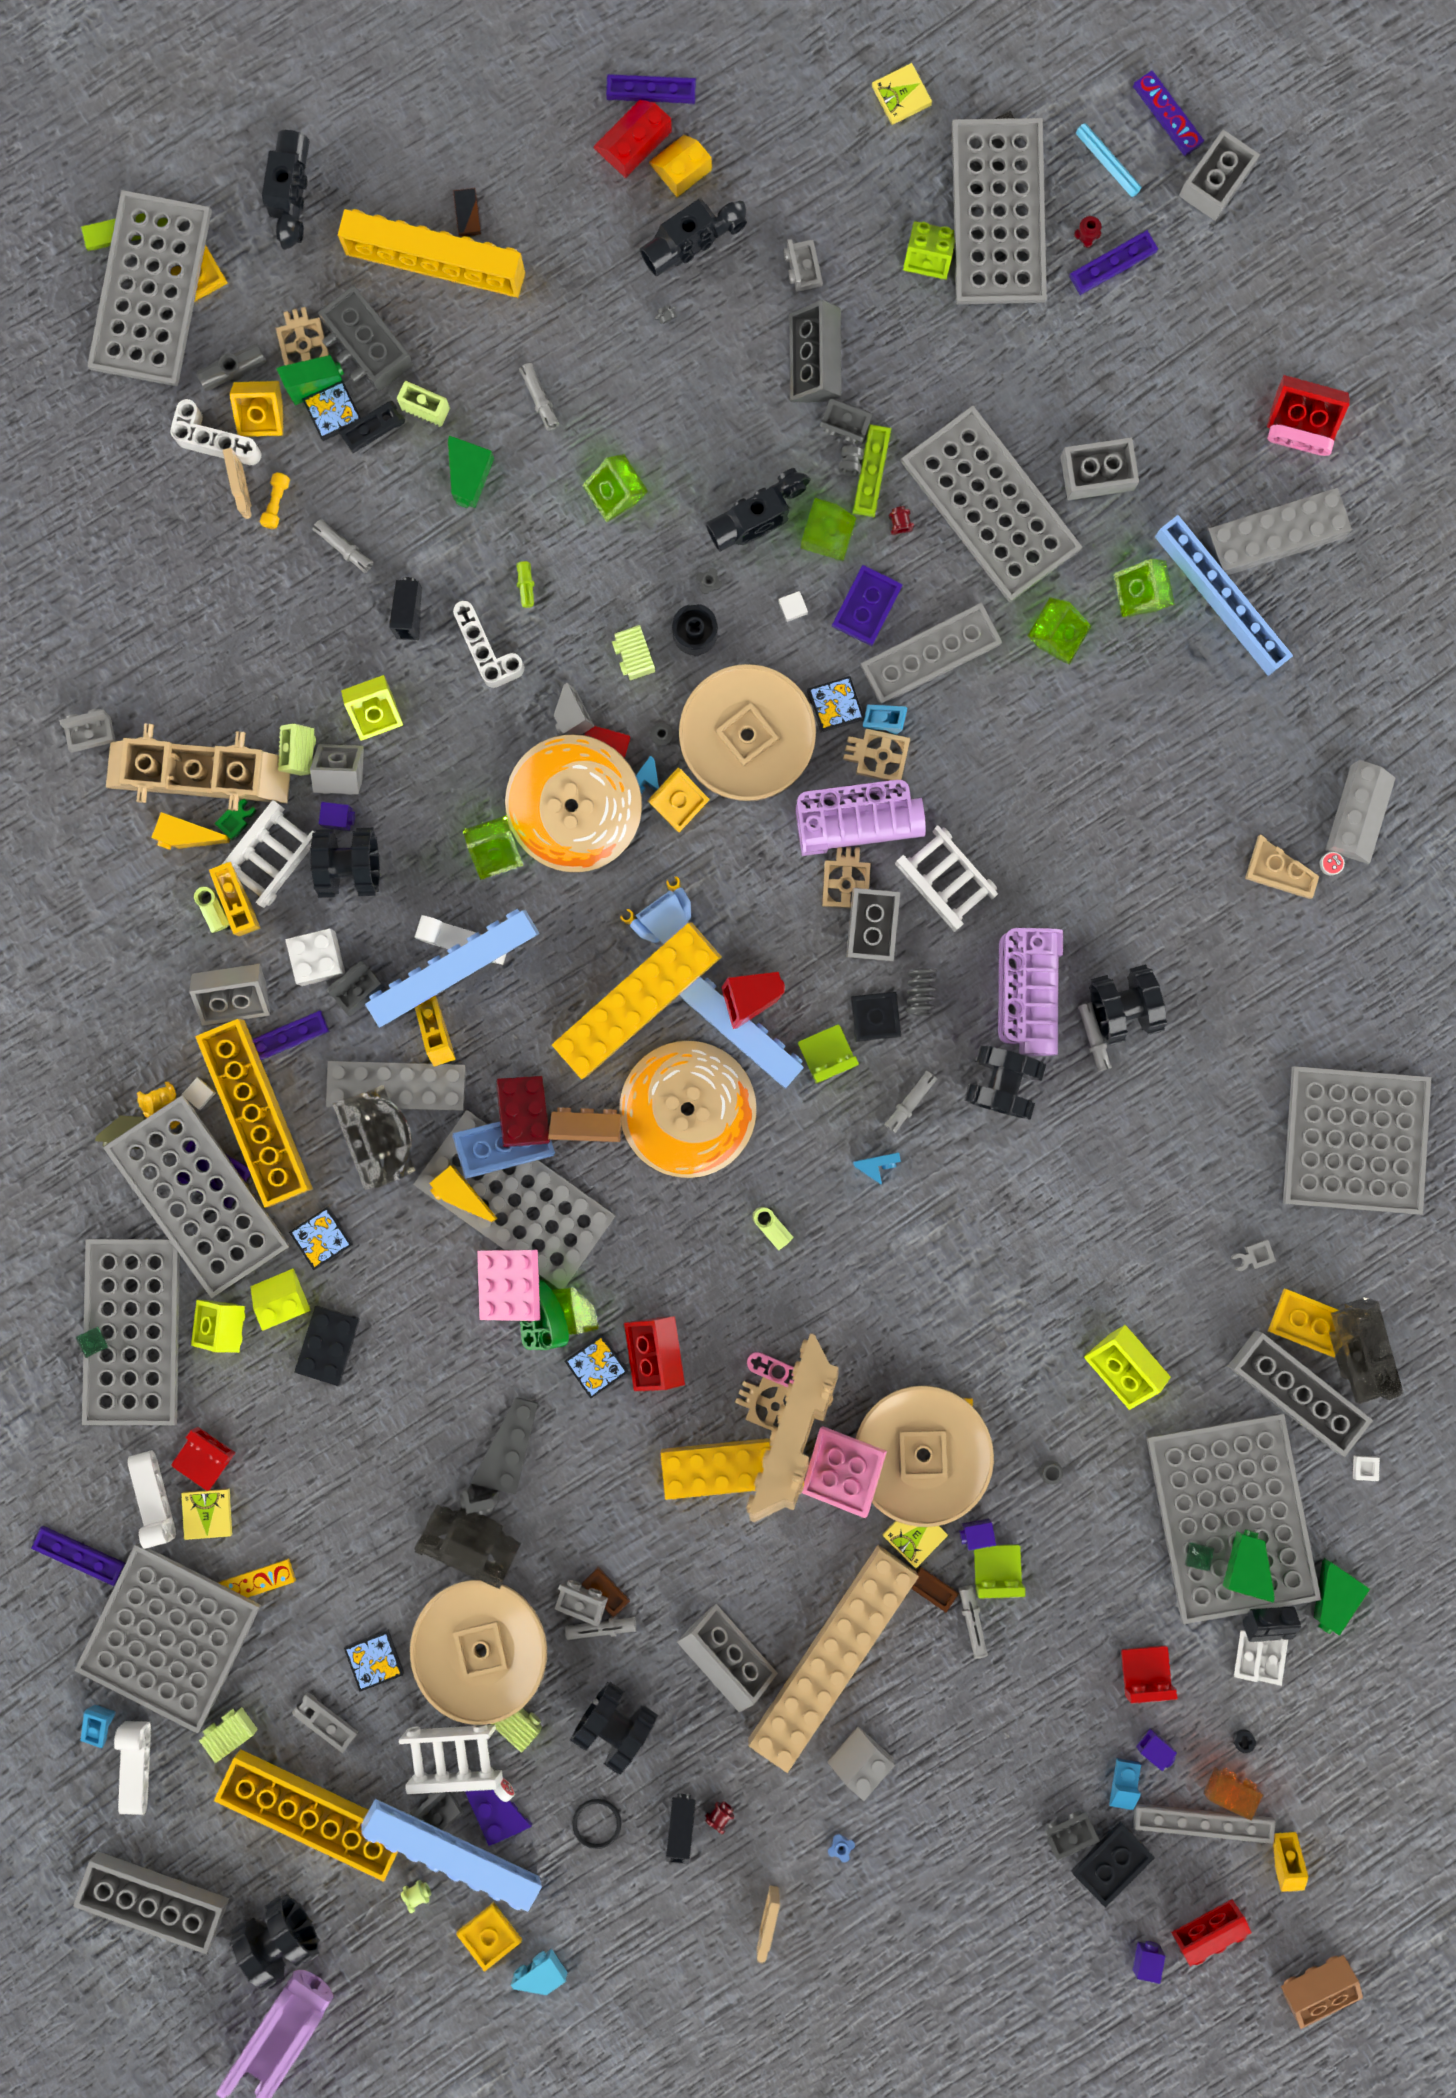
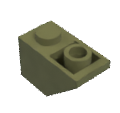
M120 1115L95 1137V1141L103 1142V1146L145 1120L146 1117Z

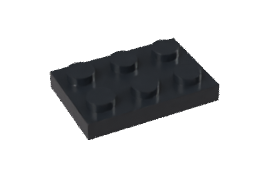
M315 1306L294 1373L339 1386L360 1319Z
M1120 1821L1071 1872L1106 1908L1155 1857Z

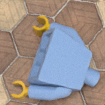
M674 876L677 882L675 886H671L667 880L666 884L669 891L635 915L630 909H627L631 913L630 919L625 920L620 916L624 923L630 924V927L639 937L653 943L661 941L665 944L681 928L689 923L688 921L691 918V902L683 888H680L678 877Z

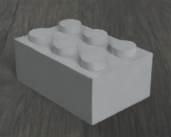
M1222 130L1185 182L1179 197L1216 221L1253 169L1260 154L1225 130Z
M1132 438L1065 447L1060 456L1067 500L1134 491L1139 483Z
M852 889L846 957L894 961L900 892Z

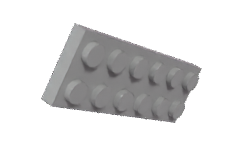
M980 603L861 663L860 666L879 703L883 705L1002 644V640L983 604Z
M328 1061L326 1107L464 1111L466 1065L441 1064L434 1067L433 1064Z

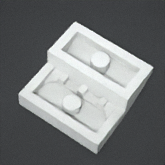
M1241 1630L1234 1677L1282 1686L1288 1640L1249 1642L1245 1630Z

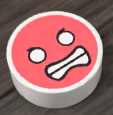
M1329 852L1321 858L1320 869L1326 875H1336L1343 870L1344 859L1337 852Z
M503 1778L497 1789H494L496 1795L505 1802H508L515 1796L513 1787L505 1778Z

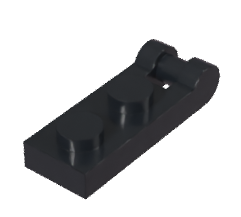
M393 401L386 402L339 432L352 454L393 428L400 427L405 423L404 417L397 412V406ZM389 415L390 419L385 421L383 416Z

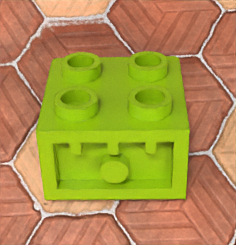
M913 222L903 270L947 280L955 244L954 230L945 226L930 225L927 222Z
M835 1025L798 1042L816 1084L859 1065L856 1056L852 1054L840 1025Z
M1019 1544L996 1545L974 1550L975 1593L978 1598L1026 1597L1025 1586L1022 1584L1021 1547Z

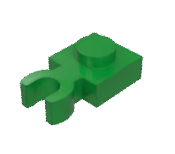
M245 799L238 803V811L227 810L214 823L231 840H234L248 826L244 819L252 817L257 811L254 807L249 811H244V806L248 803Z

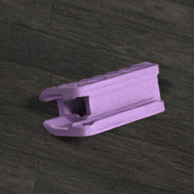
M903 780L806 791L801 793L797 799L796 818L802 856L827 853L828 849L925 836V814L922 798L911 799L909 786ZM870 794H876L879 800H873ZM831 800L834 802V805L828 806L824 801ZM803 803H807L808 807L810 808L807 809L806 806L803 805Z
M1013 928L1004 934L999 941L998 1035L1003 1043L1019 1044V1054L1025 1056L1058 1055L1059 957L1063 955V930ZM1009 959L1016 963V969L1010 967ZM1009 983H1011L1012 986H1015L1016 989L1013 990V987H1009ZM1009 1004L1015 1007V1015L1009 1012ZM1011 1029V1031L1015 1032V1036L1009 1033L1008 1030Z
M295 1970L260 2026L256 2029L241 2055L222 2081L215 2095L220 2098L230 2095L241 2077L246 2072H249L260 2080L255 2090V2098H271L315 2031L326 2008L333 1999L331 1989L322 1979L306 1970Z

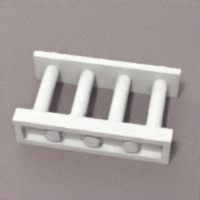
M272 800L222 863H232L239 880L260 896L256 903L263 908L274 902L277 897L276 892L310 851L312 833H315L311 831L309 835H306L283 817L284 814L282 812L285 809L274 800ZM273 824H279L302 842L295 853H292L269 835L268 830ZM259 842H265L288 860L281 871H278L255 853L254 848ZM245 859L251 860L274 878L266 889L241 871L240 866Z
M936 826L932 831L936 837L912 858H906L903 855L896 861L895 865L955 932L964 924L961 921L963 919L962 916L986 895L991 899L998 895L996 892L997 887L990 879L986 880L952 842V835L944 827L941 829L939 826ZM943 843L951 854L927 875H921L916 870L918 868L917 865ZM958 861L966 871L942 892H936L931 887L933 885L932 882ZM973 878L981 888L960 907L951 910L946 904L948 902L947 899Z
M486 1724L420 1729V1727L408 1728L399 1739V1744L410 1743L415 1772L405 1785L406 1793L421 1794L497 1789L503 1780L502 1770H493L491 1768L487 1739L496 1730V1726ZM477 1739L481 1771L471 1772L468 1769L464 1740ZM442 1741H455L459 1767L458 1773L446 1771ZM433 1742L436 1774L424 1772L420 1743Z

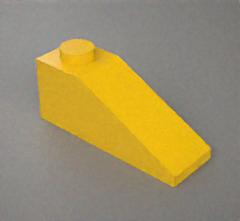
M162 812L151 837L158 841V846L168 850L171 847L182 849L229 843L231 840L224 834Z
M228 862L209 869L233 934L240 937L260 929L253 907L232 863Z
M435 995L415 1007L426 1054L434 1067L456 1060Z
M454 1165L449 1166L429 1183L432 1186L430 1191L436 1199L440 1200L442 1198L444 1202L490 1222L498 1219Z

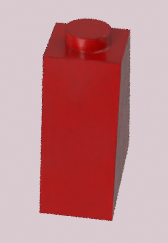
M779 972L730 977L721 987L733 1029L739 1028L778 1002L785 993V984L780 978Z

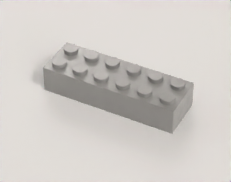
M1335 488L1209 528L1202 538L1207 551L1227 575H1231L1344 539L1352 531L1339 490Z
M1254 1331L1227 1366L1335 1453L1343 1457L1349 1453L1373 1421L1262 1332Z
M98 1851L88 1863L73 1907L207 1954L216 1938L229 1898Z

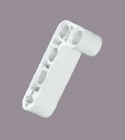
M184 399L178 403L171 425V435L180 447L224 458L223 446L230 442L231 446L229 448L233 449L243 464L255 465L260 461L261 451L252 439L201 426L203 416L197 405L189 399ZM194 410L191 416H185L188 411ZM188 431L184 438H179L182 432ZM210 437L207 443H201L203 438Z
M467 601L458 602L453 610L454 616L486 685L496 688L522 676L524 664L517 654L510 653L496 659L473 606ZM466 610L471 622L466 623L462 614L463 611ZM478 630L480 634L477 638H469L471 631ZM483 650L489 652L487 658H478L479 652ZM517 662L519 666L516 670L512 671L507 669L509 663ZM490 671H497L498 676L495 679L490 680L487 678V674Z
M421 915L415 938L425 943L450 949L457 944L461 947L467 944V938L476 932ZM506 954L494 960L492 963L503 965Z
M153 1450L129 1456L128 1468L144 1525L139 1529L140 1543L144 1549L168 1543L175 1538L176 1530L157 1457Z
M125 1721L118 1727L115 1734V1749L121 1750L119 1814L144 1815L147 1809L151 1724L149 1721Z

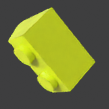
M384 675L341 690L344 705L361 741L403 726L395 700Z
M294 1268L250 1286L253 1309L262 1331L311 1311Z
M196 1300L191 1346L213 1352H240L242 1327L245 1320V1306L226 1302Z

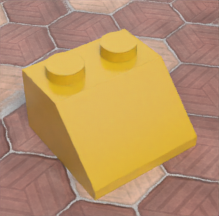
M686 135L681 136L649 161L651 167L676 197H679L712 171V157L698 140Z
M279 381L234 382L230 391V399L237 435L244 437L283 436V401Z

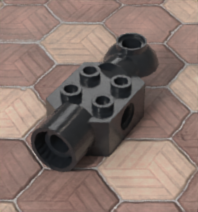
M281 130L278 132L276 149L269 150L262 190L263 204L267 208L269 217L279 218L276 225V236L283 250L291 248L296 243H302L304 236V225L302 221H299L300 211H303L304 208L303 189L306 190L308 182L305 168L310 140L304 134L293 130Z
M697 199L662 223L653 240L640 248V254L652 274L657 277L674 265L679 266L682 263L690 262L696 253L709 249L715 239L724 233L730 232L731 235L739 233L747 224L745 219L744 201L728 203L719 211L716 217L703 200Z
M795 468L786 470L778 476V483L770 486L768 489H759L754 493L753 497L747 500L746 498L738 500L729 511L706 522V528L717 550L721 552L734 544L746 545L784 525L788 521L787 515L789 513L788 505L784 498L793 499L801 495L806 490V486L810 483L811 479L806 474L797 472Z

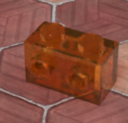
M1214 1768L1203 1792L1209 1801L1252 1821L1263 1797V1794L1257 1788L1258 1785L1247 1778L1244 1781L1236 1778L1237 1775L1229 1769L1223 1768L1222 1771Z

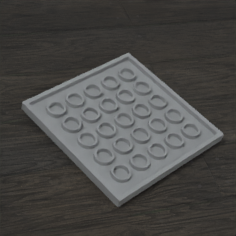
M1292 1067L1283 1204L1423 1215L1431 1077Z
M140 1543L134 1545L75 1671L198 1734L203 1728L261 1605L149 1548L144 1549Z

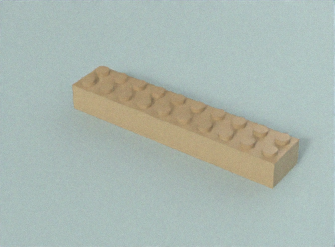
M877 1545L749 1736L750 1748L786 1773L789 1772L919 1576L916 1570Z

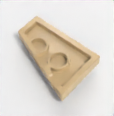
M1260 834L1257 838L1245 879L1312 899L1319 876L1297 860H1293L1282 849L1272 845Z

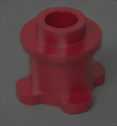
M1094 216L1083 218L1079 229L1075 230L1074 237L1079 239L1085 248H1090L1093 241L1101 236V222Z
M904 506L892 509V513L888 515L893 524L891 535L908 533L913 531L915 527L914 523H910V510L905 509Z
M725 1801L722 1803L716 1802L711 1814L708 1812L705 1814V1822L723 1835L725 1833V1825L729 1820L734 1819V1814L732 1813L734 1810Z

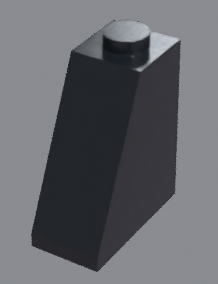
M404 577L402 580H396L389 628L395 638L399 640H419L422 586L419 581L412 577Z
M677 1794V1797H672L665 1862L689 1864L696 1799H691L689 1794Z

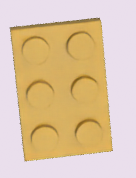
M1283 1289L1268 1332L1335 1358L1351 1315L1288 1289Z

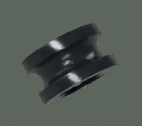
M1242 1729L1235 1733L1233 1742L1237 1750L1242 1753H1250L1255 1749L1256 1740L1250 1731ZM1243 1736H1246L1247 1739L1250 1738L1246 1747H1243L1242 1743L1239 1745Z

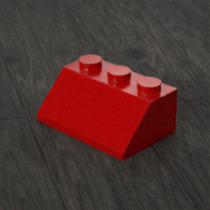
M639 100L593 147L623 177L627 178L672 132L671 117L656 103Z
M1283 375L1274 398L1267 428H1270L1272 425H1283L1325 436L1334 441L1350 404L1349 392Z
M675 1316L625 1322L624 1328L634 1391L668 1390L685 1385Z
M1233 1899L1171 1933L1191 1967L1192 1965L1203 1963L1207 1957L1214 1953L1219 1954L1232 1943L1245 1940L1247 1935L1252 1932L1244 1915Z

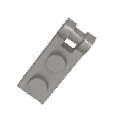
M307 1692L302 1698L303 1702L300 1706L295 1707L292 1714L343 1753L358 1731L320 1703L314 1695ZM309 1708L315 1711L312 1717L307 1713Z

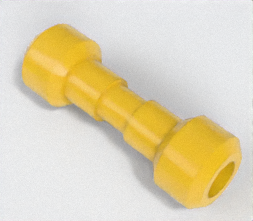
M279 472L272 474L270 483L273 487L270 503H268L266 512H263L260 518V524L269 529H276L280 520L277 516L278 505L284 490L288 489L290 483L289 477Z

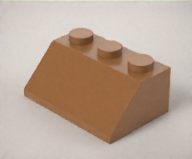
M557 1108V1112L551 1113L549 1139L621 1142L622 1115L617 1114V1110L603 1109V1114L594 1113V1109L580 1108V1113H572L571 1108Z
M1344 1955L1340 1957L1333 1956L1326 1961V1964L1318 1968L1313 1966L1307 1969L1304 1975L1298 1978L1291 1977L1281 1986L1284 1997L1300 2029L1363 1998L1359 1981Z

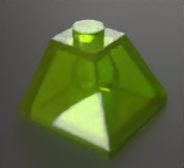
M574 1287L552 1289L563 1309L569 1335L598 1329L595 1306Z

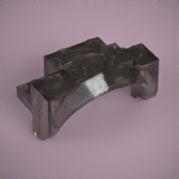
M384 1085L332 1103L364 1190L384 1186L415 1172L411 1160L412 1135L409 1124L401 1110L388 1098ZM361 1110H363L367 1115L363 1116ZM384 1158V1163L382 1167L380 1160Z
M1364 1297L1345 1303V1309L1331 1313L1335 1331L1330 1332L1329 1335L1341 1377L1349 1380L1355 1402L1361 1404L1379 1397L1387 1400L1399 1397L1403 1394V1388L1379 1302Z
M437 1504L414 1550L415 1553L425 1554L500 1589L521 1543L510 1536H506L502 1530L503 1525L498 1524L493 1519L479 1515L477 1512L467 1514L466 1508H462V1506L460 1510L452 1511L449 1507ZM447 1534L445 1539H442L439 1536ZM490 1553L495 1562H491L488 1560Z

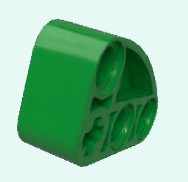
M539 1280L540 1320L520 1321L522 1344L528 1350H549L564 1347L568 1344L569 1332L563 1309L550 1287L544 1281Z

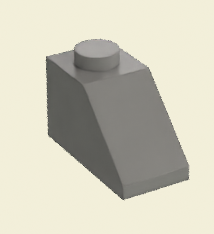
M568 683L564 684L554 713L557 721L555 727L560 735H582L593 728L594 725L577 690Z

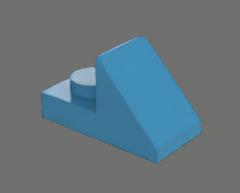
M867 705L863 727L873 730H886L893 735H897L903 730L907 707Z
M652 756L648 758L636 775L641 795L646 789L644 787L645 784L655 791L659 788L655 760Z
M899 1153L854 1161L853 1166L877 1183L882 1184L878 1166H882L883 1170L895 1168L896 1163L901 1162Z
M98 1705L87 1708L84 1712L80 1741L103 1748L107 1740L108 1727L116 1712Z
M1116 1758L1110 1806L1129 1810L1134 1809L1141 1796L1138 1790L1141 1770L1140 1762Z

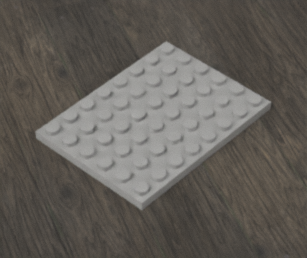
M1283 1413L1146 1437L1181 1622L1183 1624L1245 1614L1250 1609L1284 1607L1321 1600L1285 1415ZM1245 1529L1257 1532L1259 1533L1258 1537L1265 1541L1275 1596L1274 1603L1234 1592L1223 1586L1236 1531L1244 1533Z

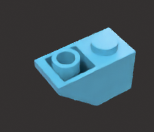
M552 1949L546 1953L542 1951L534 1957L531 1964L528 1966L522 1965L513 1973L511 1986L515 1990L547 1995L566 1982L567 1971Z

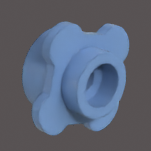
M836 1834L833 1837L832 1846L828 1848V1854L830 1857L835 1856L840 1858L842 1862H847L850 1859L849 1854L851 1850L855 1848V1843L853 1840H848L846 1837Z

